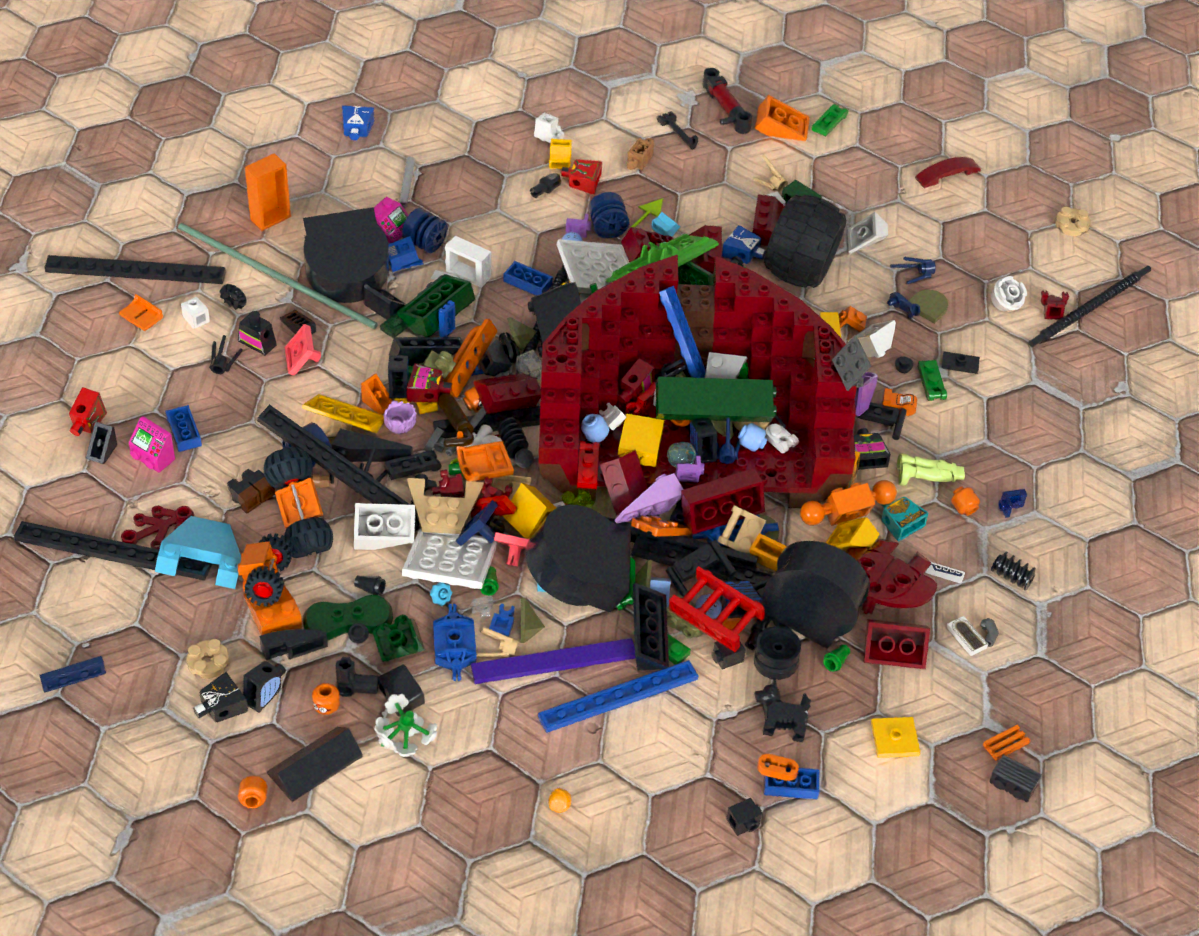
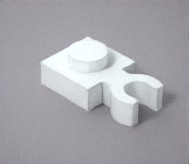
M607 403L608 408L605 411L600 410L599 413L603 416L607 425L614 430L622 424L626 416L616 406L613 407L610 403Z

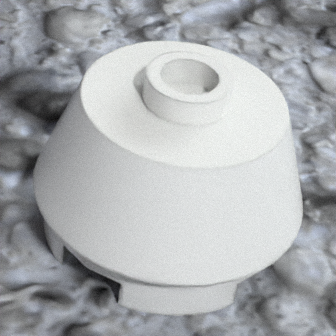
M1012 276L1001 278L993 288L991 301L1001 311L1017 310L1023 306L1027 290L1022 282L1018 283Z

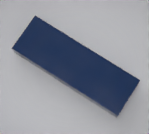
M98 656L40 674L39 676L43 691L46 693L104 675L106 670L102 656Z

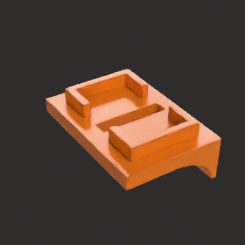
M135 294L134 300L119 312L120 316L143 331H146L163 318L161 309Z

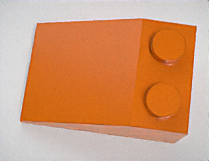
M768 95L758 106L755 129L771 137L806 141L810 117Z
M285 585L281 597L273 605H270L268 602V606H264V603H261L259 606L257 601L252 603L246 597L247 593L244 594L260 635L283 630L302 629L301 613Z

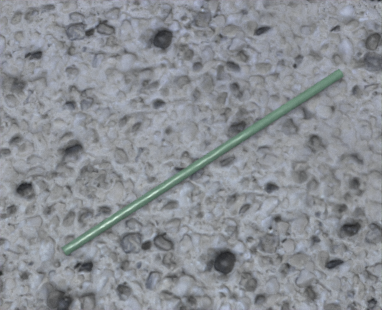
M183 223L178 225V229L373 329L377 328V322Z

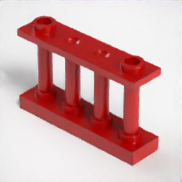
M698 566L696 568V580L698 581L683 598L673 595L669 599V610L736 652L740 648V632L754 616L761 621L764 619V607L760 602L753 601L715 577L709 570H704ZM704 585L714 590L700 608H695L689 604ZM721 595L730 600V603L716 619H712L705 614ZM737 606L747 611L733 629H728L722 625Z

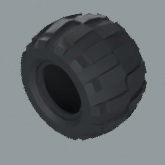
M795 195L791 197L783 208L769 240L764 258L765 267L771 270V273L780 280L794 286L805 288L808 286L817 287L826 276L838 250L846 226L845 214L839 212L840 209L829 201L816 196Z

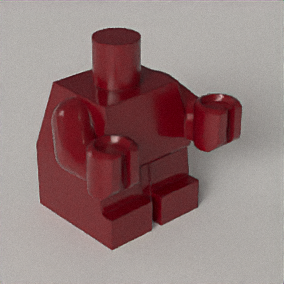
M1042 290L1041 304L1044 306V318L1051 320L1063 318L1065 306L1069 299L1068 292H1062L1061 298L1049 295L1048 291L1044 292Z
M446 469L440 470V476L443 479L439 481L438 487H432V494H440L441 497L465 498L461 474H456V477L450 478Z
M486 477L484 479L485 483L482 486L483 498L506 495L509 498L510 494L513 493V488H509L508 485L505 487L504 493L502 490L491 486L493 483L492 478Z

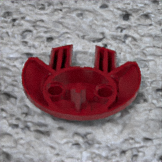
M878 539L868 549L859 547L849 548L845 551L858 561L869 578L870 591L862 607L864 614H873L876 603L893 608H915L928 603L934 597L937 589V583L932 578L924 575L931 566V562L918 551L908 564L899 558L894 559L895 556H892L891 553L899 543L885 539Z

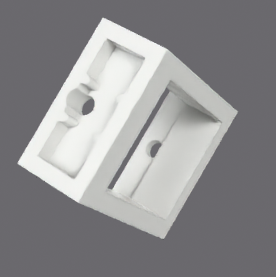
M457 236L447 242L445 246L446 272L470 281L472 284L482 288L491 278V251ZM458 255L476 262V269L458 261Z

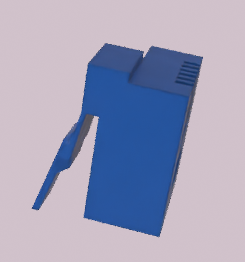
M410 236L388 244L389 264L393 272L411 268V266L423 265L422 259L418 258Z

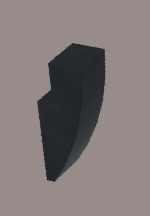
M293 629L259 636L261 650L266 661L284 654L290 660L328 647L327 634L325 631Z

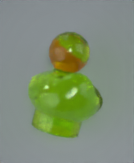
M579 490V495L576 498L571 491H565L561 496L564 505L571 504L591 508L595 503L591 500V495L586 490Z

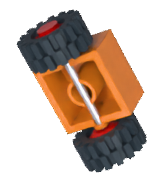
M275 533L274 537H272V534H268L267 537L263 536L259 543L246 544L244 553L241 554L238 573L243 577V590L247 593L246 597L252 603L257 601L259 606L261 603H264V606H268V602L270 605H273L281 597L284 583L278 568L280 571H283L284 568L289 566L294 550L292 549L293 545L289 544L290 540L288 538L284 540V535L278 537V534Z

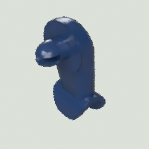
M893 292L889 295V300L887 301L889 306L902 309L908 313V318L910 319L914 315L919 316L920 306L918 304H912L898 292Z

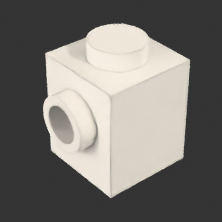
M198 297L181 304L183 318L193 329L210 322L208 308Z

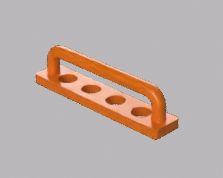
M485 319L482 325L474 327L468 333L453 358L456 365L448 373L447 377L443 379V382L453 384L451 394L454 398H458L497 333V329L491 319ZM483 334L485 335V340H484V342H483V340H482ZM475 347H476V349H477V354H476V355L474 354V349H475ZM467 361L469 363L468 369L466 368Z

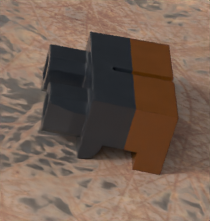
M247 469L242 473V481L238 482L236 479H232L227 483L228 490L232 494V500L234 502L237 501L246 514L258 507L260 502L264 503L275 495V488L267 482L260 470L253 472Z

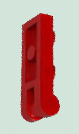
M580 441L577 488L597 489L599 442L591 444L586 443V441ZM585 451H593V454L585 453Z

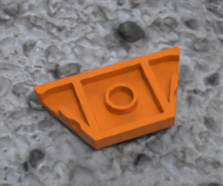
M641 515L640 518H632L631 526L644 532L650 531L656 537L691 535V531L687 526L680 525L678 522L671 520L663 521L661 517L650 515V517Z

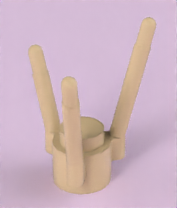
M762 155L767 166L774 174L770 179L771 184L756 177L753 179L769 187L772 191L775 189L782 191L787 186L788 181L777 171L769 159Z
M486 627L480 630V633L500 640L499 650H503V652L476 653V657L509 658V655L515 656L519 643L518 639L505 636Z

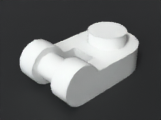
M771 424L766 428L765 437L768 439L767 441L781 453H785L789 450V447L799 444L796 435H791L781 425Z

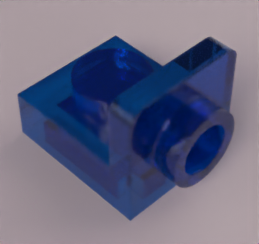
M1025 489L1002 493L1001 500H999V509L1003 511L1005 518L1010 517L1012 508L1024 507L1027 497Z

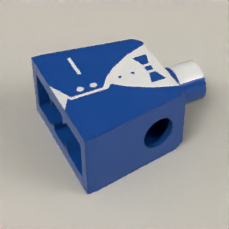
M342 106L344 135L349 136L352 140H358L359 137H367L375 121L374 107Z
M738 225L723 243L722 257L732 259V257L738 256L743 263L749 264L754 257L763 260L766 250L760 248L761 238Z

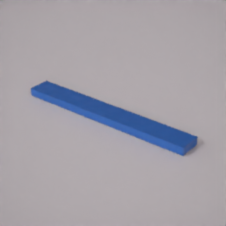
M690 660L667 669L653 672L539 712L538 718L545 732L548 733L698 680V674Z

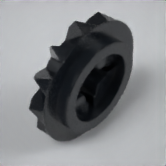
M225 284L219 291L221 293L220 298L224 299V303H227L229 308L233 307L235 310L238 308L242 309L247 303L245 294L235 285Z

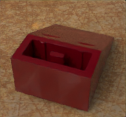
M631 227L622 239L621 244L630 263L640 257L643 245L648 246L647 250L649 252V242L659 247L660 243L669 242L674 238L669 235L665 236L656 232L645 231L641 228Z

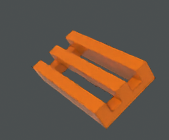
M1018 724L984 741V748L995 761L1000 759L1003 754L1008 755L1030 743L1029 737H1025V733L1019 730ZM1020 739V741L1008 746L1010 743ZM1002 747H1006L1005 749L995 753L996 750Z

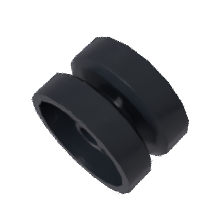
M774 626L763 630L757 637L754 653V665L757 671L767 678H776V680L789 678L798 668L801 653V641L798 635L785 627Z

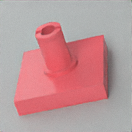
M303 324L285 346L288 373L294 376L308 359L318 362L321 358V352L314 350L311 327Z
M495 533L494 540L510 547L506 564L518 567L521 550L526 549L529 539Z

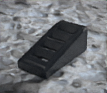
M296 310L280 317V320L295 334L303 324L311 327V334L316 332V323Z

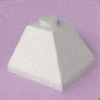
M874 212L849 227L848 252L852 254L883 240L888 236V224Z
M895 320L872 324L857 334L867 358L874 356L876 358L882 357L886 354L885 351L891 348L896 325Z

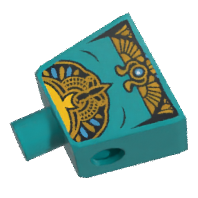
M901 497L887 505H881L884 507L882 522L898 542L926 526L929 513L906 497Z

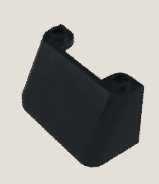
M576 282L566 283L531 297V300L528 302V310L536 316L541 337V347H538L540 358L542 357L544 341L560 322L581 304Z

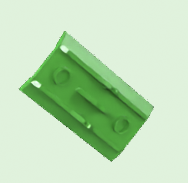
M682 234L669 242L660 243L659 247L649 242V252L647 250L648 246L643 245L640 257L613 271L612 276L606 279V283L613 282L639 267L674 255H678L679 267L719 244L716 240L706 236L697 237Z

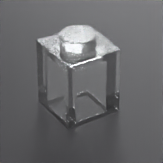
M531 350L517 356L515 367L519 373H525L539 380L542 372V361L535 351Z

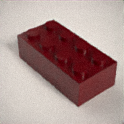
M754 468L681 490L684 522L692 534L727 524L733 513L731 510L734 505L754 515L765 512L763 480ZM740 515L738 520L745 519V517Z

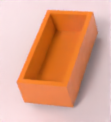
M273 153L246 166L245 175L250 220L263 231L290 218L291 211L286 163Z

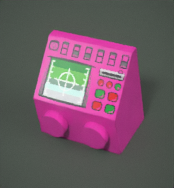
M386 196L374 207L377 224L384 231L388 242L393 243L402 237L403 224L408 214L399 202Z
M142 416L129 440L130 455L135 460L144 463L149 469H154L160 473L175 460L171 433Z

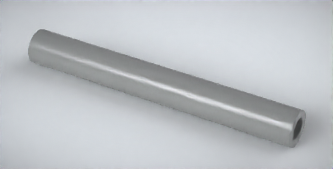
M408 157L406 161L399 200L403 208L407 207L415 164L414 157Z

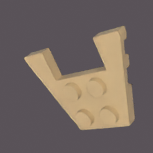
M407 478V485L411 493L412 502L415 505L421 531L461 534L471 516V511L480 493H482L484 482L466 481L465 498L424 496L425 479Z

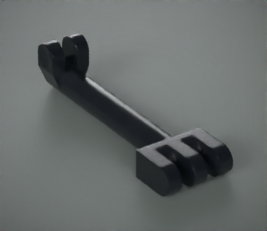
M672 111L668 112V114L665 113L662 116H657V121L662 126L669 125L691 149L696 148L698 144L697 135L692 136V138L689 137L675 123L677 116Z

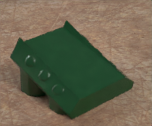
M406 615L396 617L393 622L394 624L388 625L383 623L372 630L382 662L426 650L415 620L409 619Z

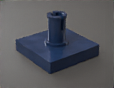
M494 500L489 502L468 522L456 539V542L462 546L478 532L491 544L494 541L496 532L486 523L498 504Z

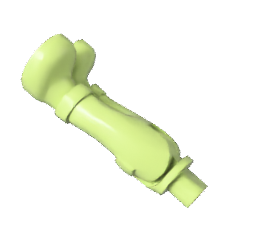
M905 453L898 455L899 485H906L911 477L933 482H955L956 479L964 480L965 478L964 467L956 466V463L951 464L945 460L926 459L919 456L911 457Z

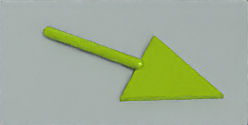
M663 198L638 206V208L646 211V213L631 227L635 228L649 213L658 217L661 212Z

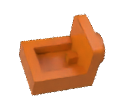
M849 306L839 313L840 328L847 323L860 332L865 329L867 316L862 312Z

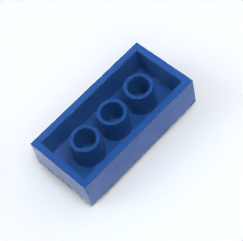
M514 261L504 272L503 282L533 295H539L549 290L553 284V277Z
M189 405L165 411L178 452L202 446L201 437Z
M791 768L786 769V772L791 771ZM799 768L797 777L792 781L764 776V795L818 799L819 769Z

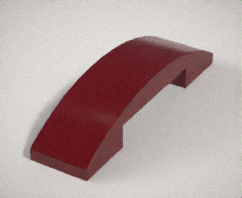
M955 157L927 167L918 173L915 178L923 188L937 185L941 178L961 172L970 175L980 172L981 168L972 158Z

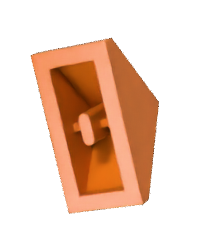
M375 373L361 383L362 402L378 414H384L393 400L389 398V393L378 375Z

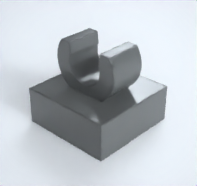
M437 427L423 450L429 451L435 448L436 451L442 453L445 448V438H442L441 435L444 431Z

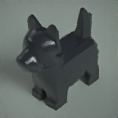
M773 678L772 684L766 685L763 690L754 692L756 702L763 704L765 717L763 735L773 736L776 728L779 730L781 728L783 730H786V728L791 730L792 728L796 733L793 735V741L803 743L811 700L804 693L800 705L782 702L776 678Z

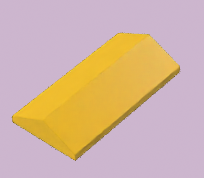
M321 394L316 395L302 405V408L307 411L377 434L384 423V415Z

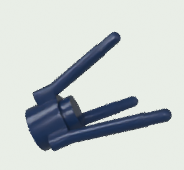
M904 257L903 259L906 261L919 262V264L890 265L891 268H918L919 273L923 274L907 281L906 284L931 278V274H934L936 271L935 262L931 259Z
M727 418L726 444L719 448L717 442V459H720L722 463L730 464L738 459L740 443L738 438L735 448L730 444V418Z

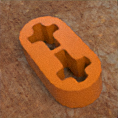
M763 754L758 759L757 769L764 776L792 781L798 775L799 766L792 759L772 754ZM770 763L769 767H765V764ZM791 768V771L786 772V769Z

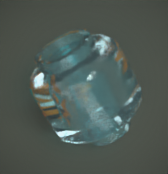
M688 442L674 443L668 449V461L676 468L677 464H693L696 458L695 448Z

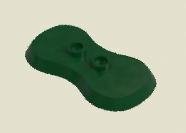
M367 595L348 603L318 602L311 605L303 615V628L325 631L327 640L348 633L350 627L356 623L364 624L368 628L369 634H373L372 630L376 629L377 626L383 623L391 625L393 622V611L390 603L378 595Z

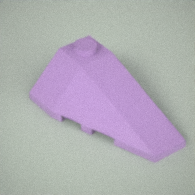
M666 474L657 477L656 482L626 507L615 519V522L622 523L631 521L632 518H640L641 515H649L650 517V515L657 516L669 512L681 499V490H684L676 475L666 476Z

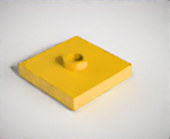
M913 717L874 718L871 720L878 758L920 755Z

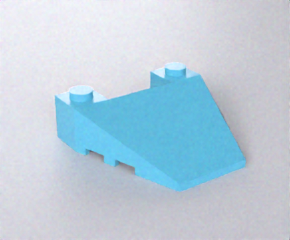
M190 516L161 542L155 572L175 576L181 556L218 564L219 569L215 585L232 589L236 588L239 575L238 564L241 562V554L230 524Z

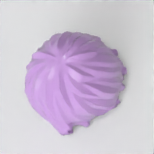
M394 400L384 412L385 426L395 434L410 431L416 423L417 413L415 408H413L414 405L405 404L403 401L398 403V401Z

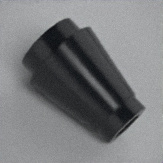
M358 575L355 578L354 586L372 595H382L386 587V581L381 576Z

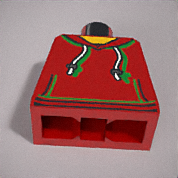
M576 159L572 168L562 167L561 176L569 178L570 188L594 195L602 175V161Z
M84 387L81 388L69 412L73 423L69 431L73 435L80 436L82 431L92 433L95 422H101L107 414L99 392Z

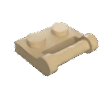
M734 505L731 510L733 513L726 528L717 541L739 552L750 554V547L758 534L761 533L766 520ZM740 515H742L745 519L733 542L729 538Z

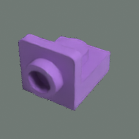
M585 214L584 220L567 218L566 234L574 232L582 238H586L587 231H591L592 221H588L589 214Z
M696 456L694 464H677L675 475L678 481L699 482L700 475L704 474V463H701L700 456Z

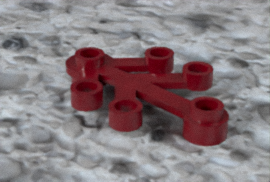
M154 506L151 510L153 517L145 516L142 513H138L133 517L134 524L138 527H142L145 524L152 526L139 532L131 529L125 530L121 534L122 542L136 545L138 540L158 532L155 539L151 542V548L159 550L169 527L176 524L175 530L190 516H194V512L188 506H181L177 510ZM163 516L171 517V518H168V519H166V520H165V519H160V518H162Z

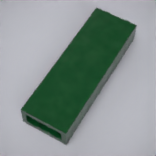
M658 377L656 380V419L697 420L710 418L711 421H726L727 418H730V421L771 422L777 413V407L773 405V398L776 397V387L773 386V380Z

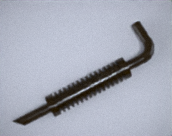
M440 393L438 404L455 431L463 432L462 439H445L444 446L465 447L471 445L474 442L472 424L452 394Z

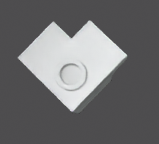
M547 113L539 116L536 119L534 137L550 143L551 139H563L564 132L561 131V126H558L559 118Z

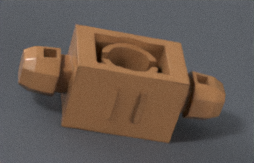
M649 137L645 140L638 138L628 151L627 168L629 170L636 168L643 170L653 157V138Z

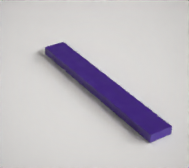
M632 638L471 663V671L474 684L635 659V646Z

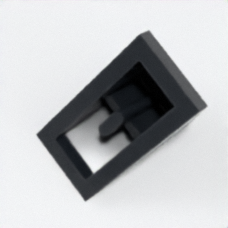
M95 422L86 459L105 464L117 447L115 429L113 426Z

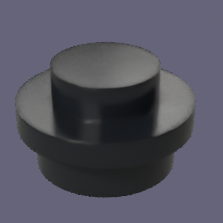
M899 357L895 361L896 369L900 373H908L913 368L914 363L908 357Z
M520 449L515 454V463L519 467L527 468L533 463L534 456L530 450Z
M356 623L350 627L348 636L353 643L360 644L367 640L369 630L364 624Z

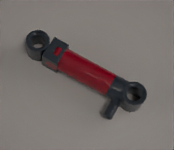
M712 67L705 69L703 87L707 89V93L711 98H716L729 116L720 119V124L734 123L737 133H749L751 131L752 114L742 108L728 89L726 79L723 75L719 76L720 72L718 69Z

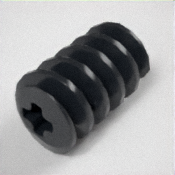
M510 417L497 424L496 428L509 458L514 459L518 450L528 448L529 443L526 440L518 418Z
M1007 551L1002 555H998L992 564L991 571L993 572L997 569V575L1000 576L1004 573V579L1007 580L1011 577V583L1017 582V586H1024L1026 591L1035 577L1036 568L1033 567L1029 571L1028 563L1022 567L1021 559L1015 563L1014 555L1008 559Z

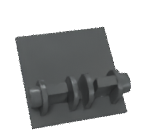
M854 335L832 359L847 391L852 386L862 387L864 381L862 376L871 368V364L857 335Z

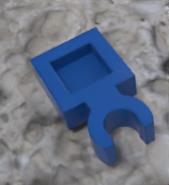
M501 604L499 606V614L494 613L489 629L509 637L514 624L515 607L511 606L509 611H505L504 604Z

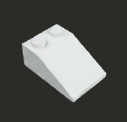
M355 503L354 549L376 550L414 543L415 505Z

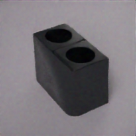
M404 664L378 676L379 689L387 701H389L388 699L391 695L404 694L405 698L408 699V705L403 707L404 713L425 704L424 693ZM396 711V715L400 717L399 712Z

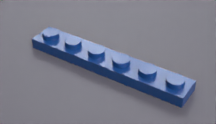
M674 286L668 287L659 292L660 300L665 306L668 321L673 327L674 337L681 348V355L686 361L688 373L692 378H705L706 370Z

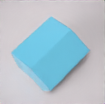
M661 212L657 218L652 220L651 228L658 234L673 236L680 226Z

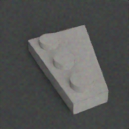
M709 352L705 378L737 379L747 357Z

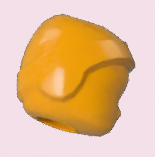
M562 788L553 790L548 801L549 808L559 813L568 810L571 806L570 793Z

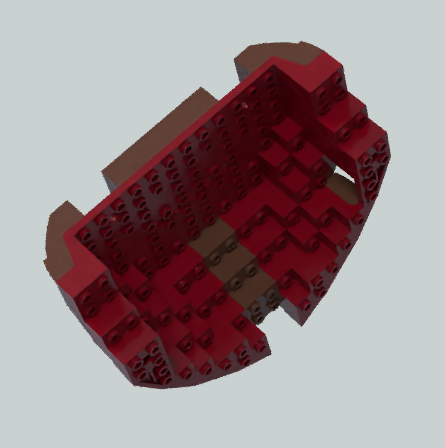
M678 255L639 267L595 291L571 311L543 343L539 470L544 480H549L554 487L575 501L595 502L596 489L577 488L580 441L593 444L586 439L581 430L583 419L589 414L601 415L599 411H605L608 408L607 403H610L613 407L616 406L625 416L626 414L633 415L634 410L626 413V405L621 404L617 397L622 392V378L639 358L652 365L655 374L661 371L664 364H672L680 359L684 362L675 367L676 370L684 365L687 367L686 361L681 355L679 343L674 337L673 327L668 321L665 306L660 300L659 292L671 286L675 288L705 370L707 368L709 352L747 357L749 379L773 380V386L776 387V397L773 398V405L777 407L776 414L786 424L785 429L791 435H796L799 440L798 445L789 447V450L785 453L778 451L768 441L763 449L758 448L756 451H751L740 445L738 459L733 463L725 464L720 459H717L716 462L704 463V474L700 475L699 482L679 481L682 488L688 489L754 468L763 480L764 492L787 493L788 508L801 509L802 505L808 501L821 503L828 499L827 497L837 488H843L844 490L851 480L856 459L853 427L856 416L855 395L857 387L852 386L849 391L846 390L832 361L846 343L825 320L800 298L752 270L715 256L713 286L678 284ZM686 368V370H684L683 372L687 375V377L692 378L689 375L688 370ZM652 405L643 414L640 413L639 416L656 419V406ZM773 417L772 421L770 422V425H780V423ZM625 419L614 430L609 427L608 435L603 441L599 442L598 461L618 455ZM661 419L664 420L656 467L641 465L648 488L656 482L657 477L666 474V476L675 474L677 464L695 463V454L692 451L691 454L690 452L688 453L684 449L686 448L685 445L680 443L691 444L690 424L681 427L673 424L671 420ZM732 422L733 437L730 439V444L735 448L740 431L736 429ZM717 431V442L719 448H721L723 444H726V437ZM585 451V453L593 454V451ZM598 462L597 486L606 487Z

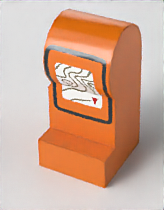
M885 388L882 405L898 408L899 410L904 408L907 410L906 416H911L916 413L917 397L913 394L892 393V389Z

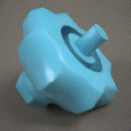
M442 582L433 585L430 591L432 603L438 604L441 607L445 603L450 602V597L453 594L450 584Z

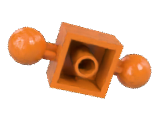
M881 480L873 486L872 490H870L868 483L861 485L860 482L850 485L848 489L837 488L832 491L822 505L817 501L804 503L800 509V517L805 524L810 526L820 524L825 515H827L831 526L868 515L876 505L875 501L881 505L892 503L897 495L896 487L888 480Z

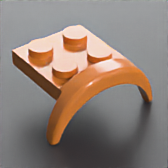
M458 431L457 439H462L463 432ZM503 441L469 447H456L461 472L469 482L484 480L486 477L490 479L513 475L514 468Z

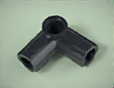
M342 657L336 661V687L340 696L350 697L354 693H378L379 675L356 674L355 663L350 657Z

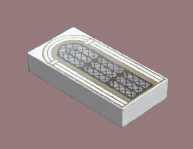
M964 616L947 624V629L970 656L987 649L988 643Z

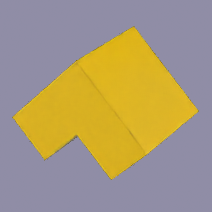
M551 139L549 168L562 169L563 166L570 167L572 140Z

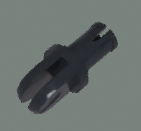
M552 173L542 177L539 180V184L530 189V192H532L530 193L531 196L537 198L544 192L551 193L560 186V175Z
M505 332L501 333L499 340L510 362L514 364L519 362L520 352L516 342L511 340L508 332H506V335Z
M682 359L672 364L666 363L662 366L661 371L655 374V379L658 377H676L677 374L686 370L687 367L684 365L676 370L675 367L684 362Z

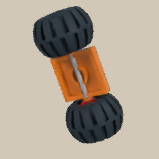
M299 447L283 448L271 453L265 459L263 467L264 476L272 487L281 489L276 491L275 495L286 528L284 540L288 538L290 540L289 544L293 545L292 557L301 558L312 555L313 552L319 554L330 550L333 544V531L324 519L318 518L323 516L314 481L310 478L313 470L311 458Z

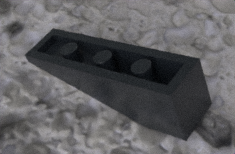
M394 337L389 356H408V366H413L414 364L423 363L431 351L440 354L441 351L448 352L451 355L456 354L463 341L461 337Z
M341 428L332 443V449L350 462H367L373 447L376 448L372 462H385L413 455L412 446Z

